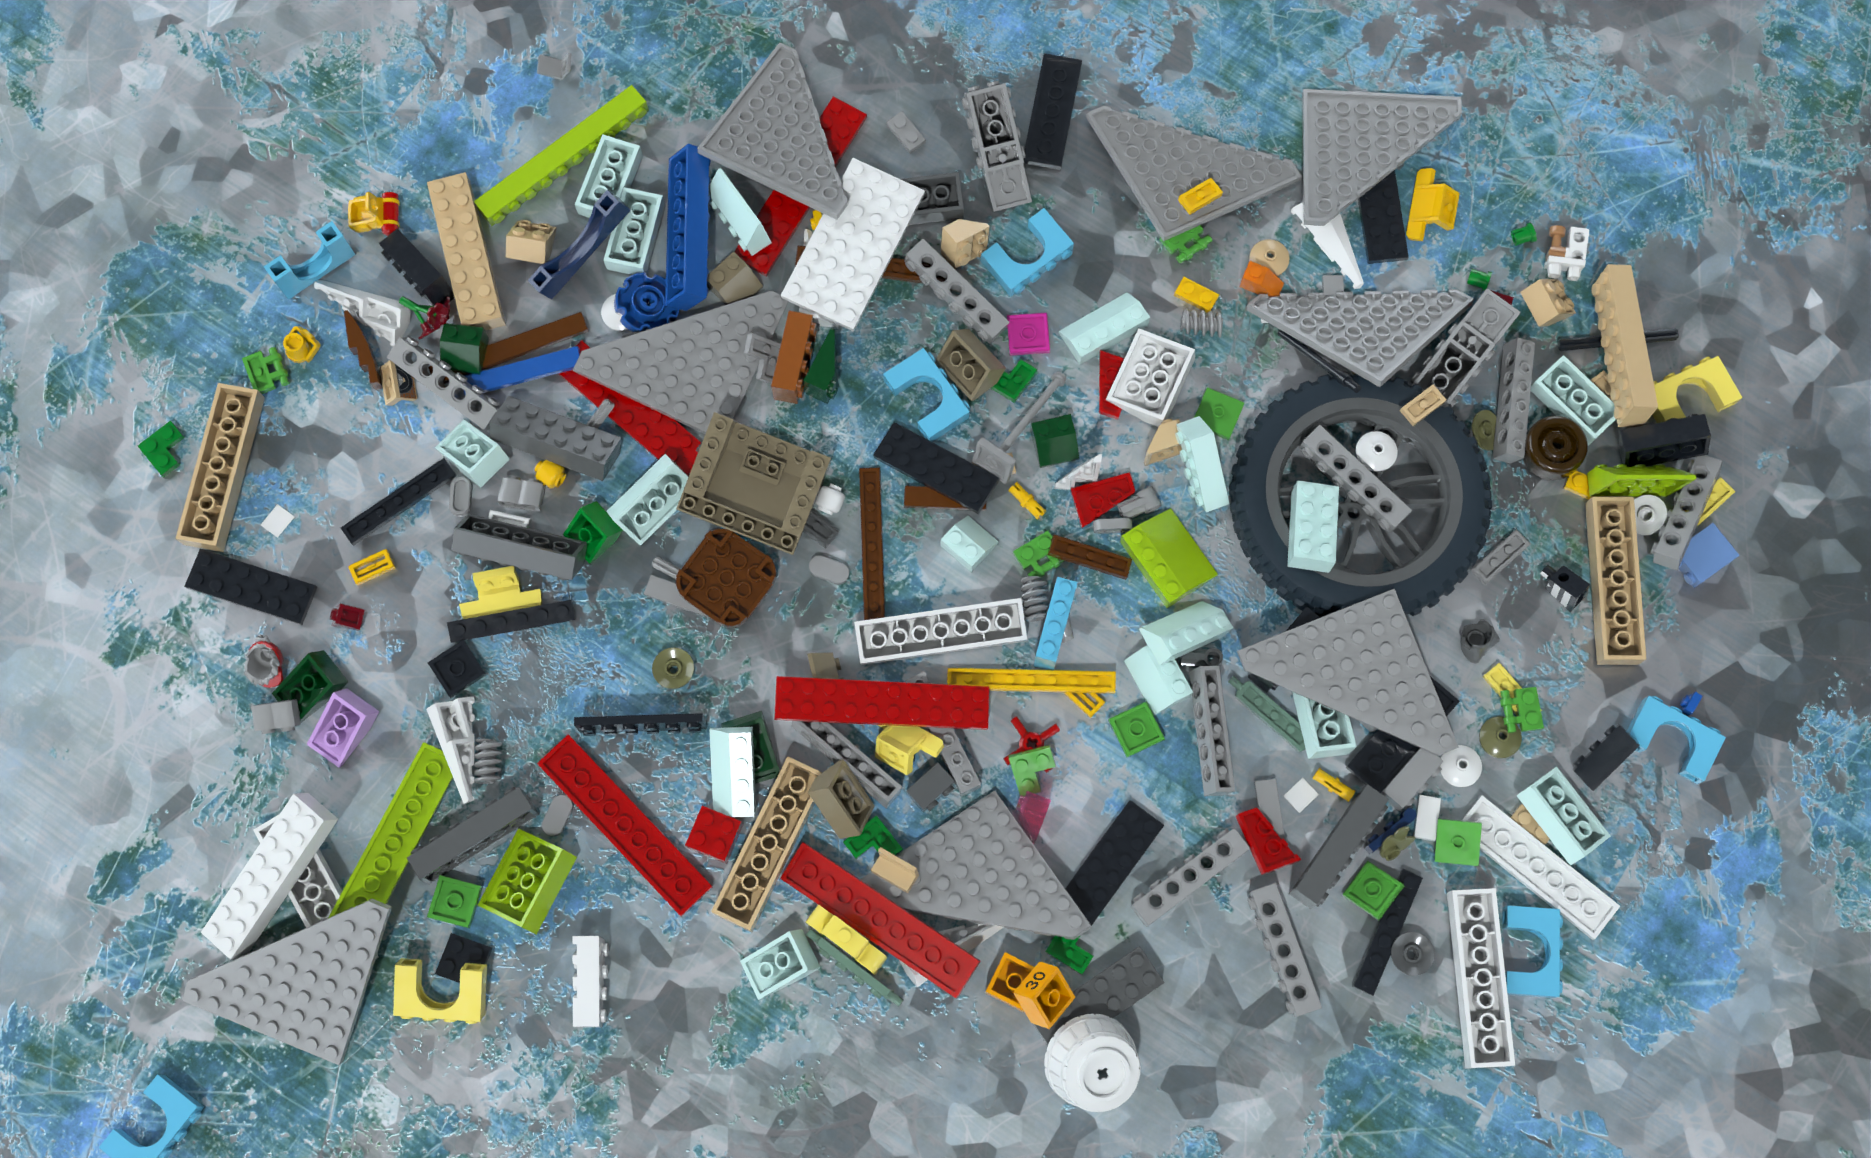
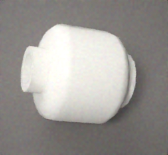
M830 484L829 487L822 486L815 501L816 505H818L817 509L830 515L838 513L845 500V495L841 493L842 488Z

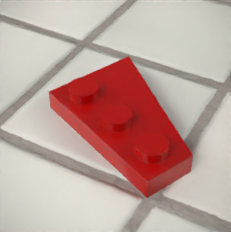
M1100 350L1099 414L1118 420L1122 409L1107 401L1106 398L1125 358Z
M1130 472L1070 489L1081 529L1136 492Z
M1257 807L1236 815V819L1261 875L1302 860L1290 850L1289 844L1284 838L1281 839L1273 830L1272 824Z

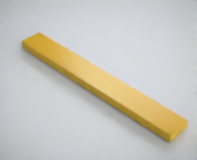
M948 668L947 685L987 686L989 691L1115 694L1116 671Z

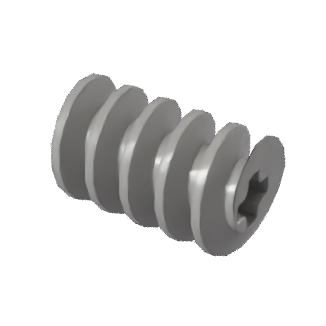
M1185 309L1181 317L1180 334L1183 328H1185L1188 335L1191 329H1193L1194 335H1197L1199 330H1201L1203 336L1209 331L1211 337L1214 336L1215 332H1218V336L1221 338L1223 328L1221 313L1217 312L1214 317L1213 312L1209 311L1207 316H1205L1204 310H1201L1199 315H1197V311L1193 309L1189 315L1188 309Z
M1039 576L1024 577L1021 579V583L1024 584L1021 587V591L1025 592L1022 594V599L1025 600L1022 605L1026 608L1023 611L1024 616H1026L1024 620L1027 622L1044 620L1047 613L1043 611L1049 609V606L1043 605V602L1048 601V598L1043 597L1042 594L1047 593L1048 590L1043 589L1041 586L1046 585L1047 581H1042Z
M476 739L475 741L480 744L475 746V750L479 753L475 754L474 757L480 761L474 763V766L478 768V770L474 771V775L479 777L474 779V783L494 784L496 780L501 779L500 776L495 775V772L501 771V768L496 767L495 764L502 762V760L496 758L497 755L502 754L501 751L496 750V747L502 746L503 743L493 739Z

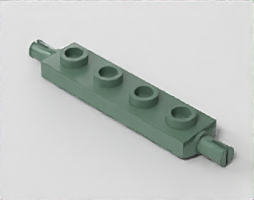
M1233 676L1228 681L1237 689L1235 698L1296 751L1300 753L1306 749L1300 723L1250 680L1243 684Z
M812 928L807 932L806 936L813 940L820 948L818 952L827 959L830 956L837 961L835 965L844 972L847 970L854 974L852 978L863 986L864 983L871 987L870 992L880 999L883 996L898 1007L901 1005L904 999L894 993V990H889L824 940V936H820Z

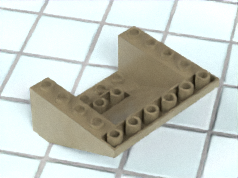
M714 412L676 509L794 555L831 465L832 458L813 450L809 451Z

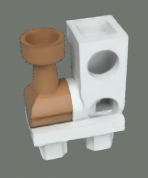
M1560 225L1551 226L1549 228V236L1552 237V244L1546 253V262L1544 263V269H1547L1548 278H1559L1561 271H1567V279L1577 281L1586 264L1589 229L1571 227L1566 234V247L1561 246V238L1565 236L1566 228Z

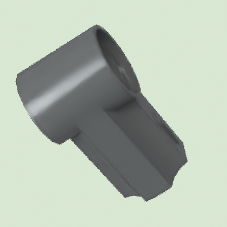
M1216 648L1196 649L1181 656V667L1219 666L1220 668L1223 654ZM1210 655H1215L1219 661L1212 664L1207 658Z

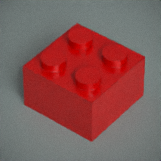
M701 806L685 846L690 850L727 864L742 830L743 823L740 820Z

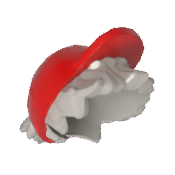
M267 635L256 636L255 643L246 654L248 659L244 663V675L247 676L251 683L254 682L255 685L259 684L268 688L276 687L283 681V655L281 650L270 641Z

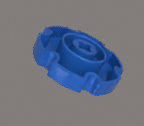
M645 272L636 273L624 280V288H618L614 299V309L616 313L622 314L620 322L631 332L646 331L676 320L679 309L665 306V278L657 274L649 278Z

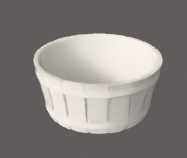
M1103 1014L1081 1015L1062 1025L1056 1031L1054 1037L1051 1038L1044 1058L1045 1074L1051 1088L1066 1102L1090 1112H1105L1119 1107L1134 1093L1140 1078V1059L1132 1037L1117 1020ZM1107 1068L1106 1073L1108 1076L1098 1079L1099 1074L1097 1071Z

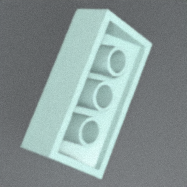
M721 168L718 169L709 186V204L714 210L718 209L720 211L718 216L724 224L728 222L730 225L728 230L734 238L738 236L740 239L738 244L744 252L748 250L751 256H753L772 242L763 225Z
M1126 292L1063 328L1058 333L1079 365L1097 356L1100 350L1105 351L1137 333L1138 328L1144 329L1147 327L1150 316L1140 301Z
M664 454L606 512L618 526L641 546L677 510L676 508L688 476Z
M1201 601L1143 626L1139 631L1159 665H1163L1222 638L1233 629V626L1222 609Z
M753 727L710 728L713 810L731 817L754 816L756 812Z

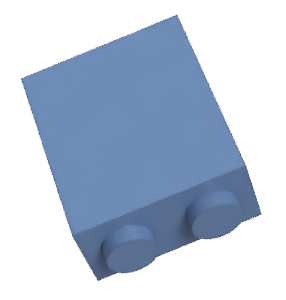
M1712 523L1692 537L1679 570L1683 573L1685 581L1695 588L1740 555L1716 525Z

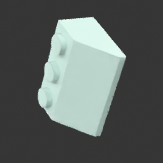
M1148 645L1124 660L1153 716L1190 698L1193 694L1176 660L1174 659L1159 665Z

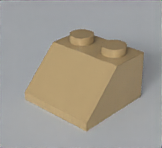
M1167 419L1161 422L1144 459L1145 466L1180 454L1179 451L1182 450L1181 444L1179 445L1175 435L1178 432L1176 424L1180 423L1179 419Z

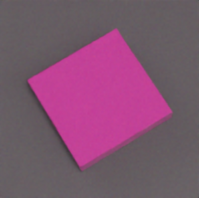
M1047 313L1007 315V320L1009 321L1007 329L1010 356L1050 353Z

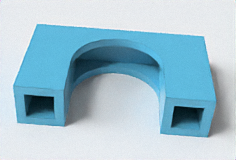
M1045 208L1028 219V228L1044 248V253L1039 260L1031 264H1019L1013 261L997 242L981 253L982 264L1010 297L1015 293H1021L1027 284L1036 282L1042 273L1046 270L1051 271L1056 267L1057 262L1061 259L1066 260L1073 253L1074 243Z
M333 221L315 232L321 240V247L309 260L298 265H289L280 255L264 266L288 300L356 255Z
M922 348L883 374V381L894 396L913 384L920 382L933 384L940 390L943 396L941 405L917 422L918 429L924 438L933 442L969 419L970 407L965 400L959 398V392L955 385H950L946 380L947 375L942 368L938 369L935 364L936 360L931 352L927 353Z
M1057 577L1033 667L1043 670L1055 669L1078 582Z
M1656 696L1644 698L1627 729L1640 744L1635 751L1641 753L1647 749L1655 731L1660 725L1675 726L1686 735L1689 742L1688 755L1678 774L1696 784L1704 782L1726 737L1721 735V732L1716 728L1704 726L1699 719L1682 714L1679 708L1665 705Z
M1505 906L1502 908V929L1531 932L1542 941L1545 948L1544 962L1537 971L1533 973L1505 972L1507 995L1544 998L1560 997V993L1563 990V983L1560 980V971L1563 968V961L1560 958V950L1563 947V938L1560 936L1563 916L1560 915V909Z
M157 1074L143 1093L158 1104L166 1114L167 1127L162 1138L157 1143L146 1147L139 1144L122 1129H113L99 1148L111 1158H168L173 1151L171 1148L175 1143L180 1142L186 1136V1129L190 1124H194L201 1117V1111L204 1106L166 1075Z

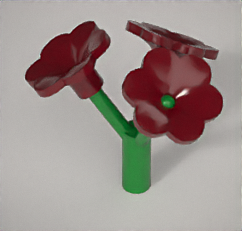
M404 296L399 300L401 305L414 311L419 319L423 330L421 336L418 337L419 340L440 329V326L449 320V296H446L443 304L436 303L435 306L418 305ZM419 311L427 314L428 318L426 322L424 321Z

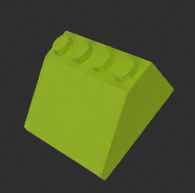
M1606 464L1594 466V469L1587 473L1590 497H1640L1643 495L1668 497L1696 480V475L1674 467H1665L1663 464L1653 467H1646L1644 464L1627 467L1625 464L1607 467Z
M1171 508L1137 525L1121 536V545L1167 609L1218 576L1215 569Z
M518 828L478 906L537 935L577 857Z

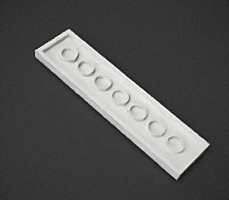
M1484 796L1479 797L1461 820L1481 822L1480 850L1553 909H1560V914L1590 939H1596L1619 909L1620 905Z

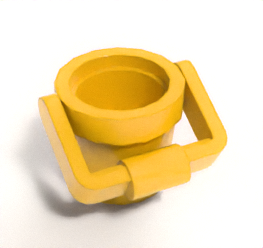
M294 326L283 340L285 353L294 363L305 361L309 363L320 348V343L315 339V336L301 326Z

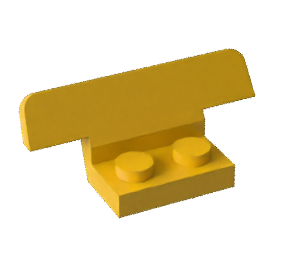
M1433 168L1420 169L1417 172L1406 231L1407 238L1412 241L1423 242L1426 224L1435 223L1447 231L1454 229L1460 193L1446 184H1433L1436 172Z

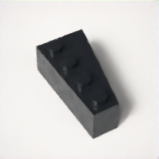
M398 229L379 243L383 249L381 254L388 262L392 260L394 262L392 266L399 274L403 272L404 279L410 285L413 284L416 292L421 297L424 296L432 306H435L436 303L443 304L446 296L450 297V301L455 298L452 289L443 276Z

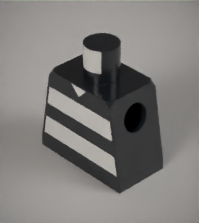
M1547 565L1540 573L1548 580L1546 590L1569 612H1572L1585 598L1590 586L1587 581L1565 566H1561L1556 571L1550 565Z

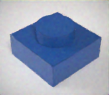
M1697 692L1689 696L1685 695L1680 703L1682 714L1686 716L1693 714L1703 696Z

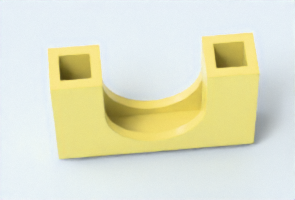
M1710 356L1698 362L1699 365L1694 367L1692 364L1681 369V373L1675 375L1673 372L1665 376L1663 381L1659 383L1653 381L1658 408L1652 414L1656 423L1665 422L1671 418L1680 419L1686 417L1676 398L1677 388L1682 384H1694L1705 390L1717 412L1735 405L1742 399L1740 392L1719 356L1712 359Z
M401 958L395 964L393 1016H400L402 1019L420 1017L425 1021L443 1019L445 1022H455L460 1020L468 1024L481 1022L485 1016L487 965L465 963L460 970L459 997L449 1003H439L430 999L423 990L422 960Z

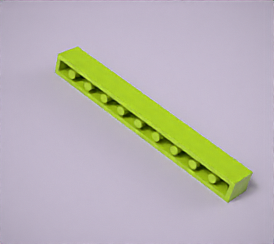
M632 85L477 198L474 203L478 211L491 226L501 223L509 213L517 211L524 202L533 199L540 190L548 188L555 179L564 176L571 167L580 164L590 153H595L602 134L614 138L621 130L629 128L636 119L644 117L649 110L647 102Z

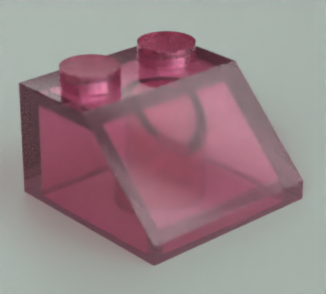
M1027 791L1025 796H1020L1016 810L1019 811L1018 818L1024 832L1033 845H1035L1051 800Z

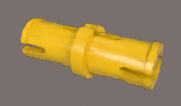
M1018 482L1014 484L1015 486L1012 485L1008 492L1021 503L1020 506L1022 508H1026L1037 520L1040 518V515L1043 516L1046 510L1034 499V495L1029 494Z
M1320 767L1312 778L1328 788L1330 793H1336L1347 802L1351 800L1356 792L1340 782V778H1334Z

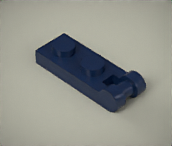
M1412 808L1406 809L1400 814L1399 821L1395 823L1392 820L1383 827L1385 832L1380 836L1375 833L1367 840L1368 845L1364 848L1370 855L1381 847L1383 841L1389 835H1394L1399 828L1407 826L1415 820L1417 816L1416 811Z

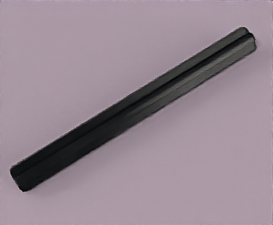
M1676 328L1644 331L1646 343L1674 341L1679 338L1678 329ZM1602 336L1560 339L1558 341V349L1560 351L1600 348L1602 347Z

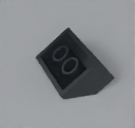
M1620 724L1616 727L1611 725L1604 732L1606 737L1602 741L1596 740L1588 748L1590 752L1585 757L1581 755L1573 763L1575 765L1573 771L1592 791L1640 746L1639 742Z

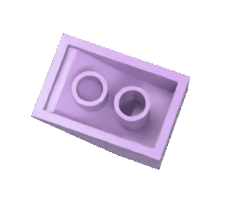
M348 688L333 692L307 745L340 768L371 729L380 711Z

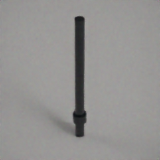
M1282 330L1278 331L1279 337L1335 377L1337 382L1343 387H1348L1355 393L1361 390V386L1354 382L1349 374L1335 368L1296 338Z

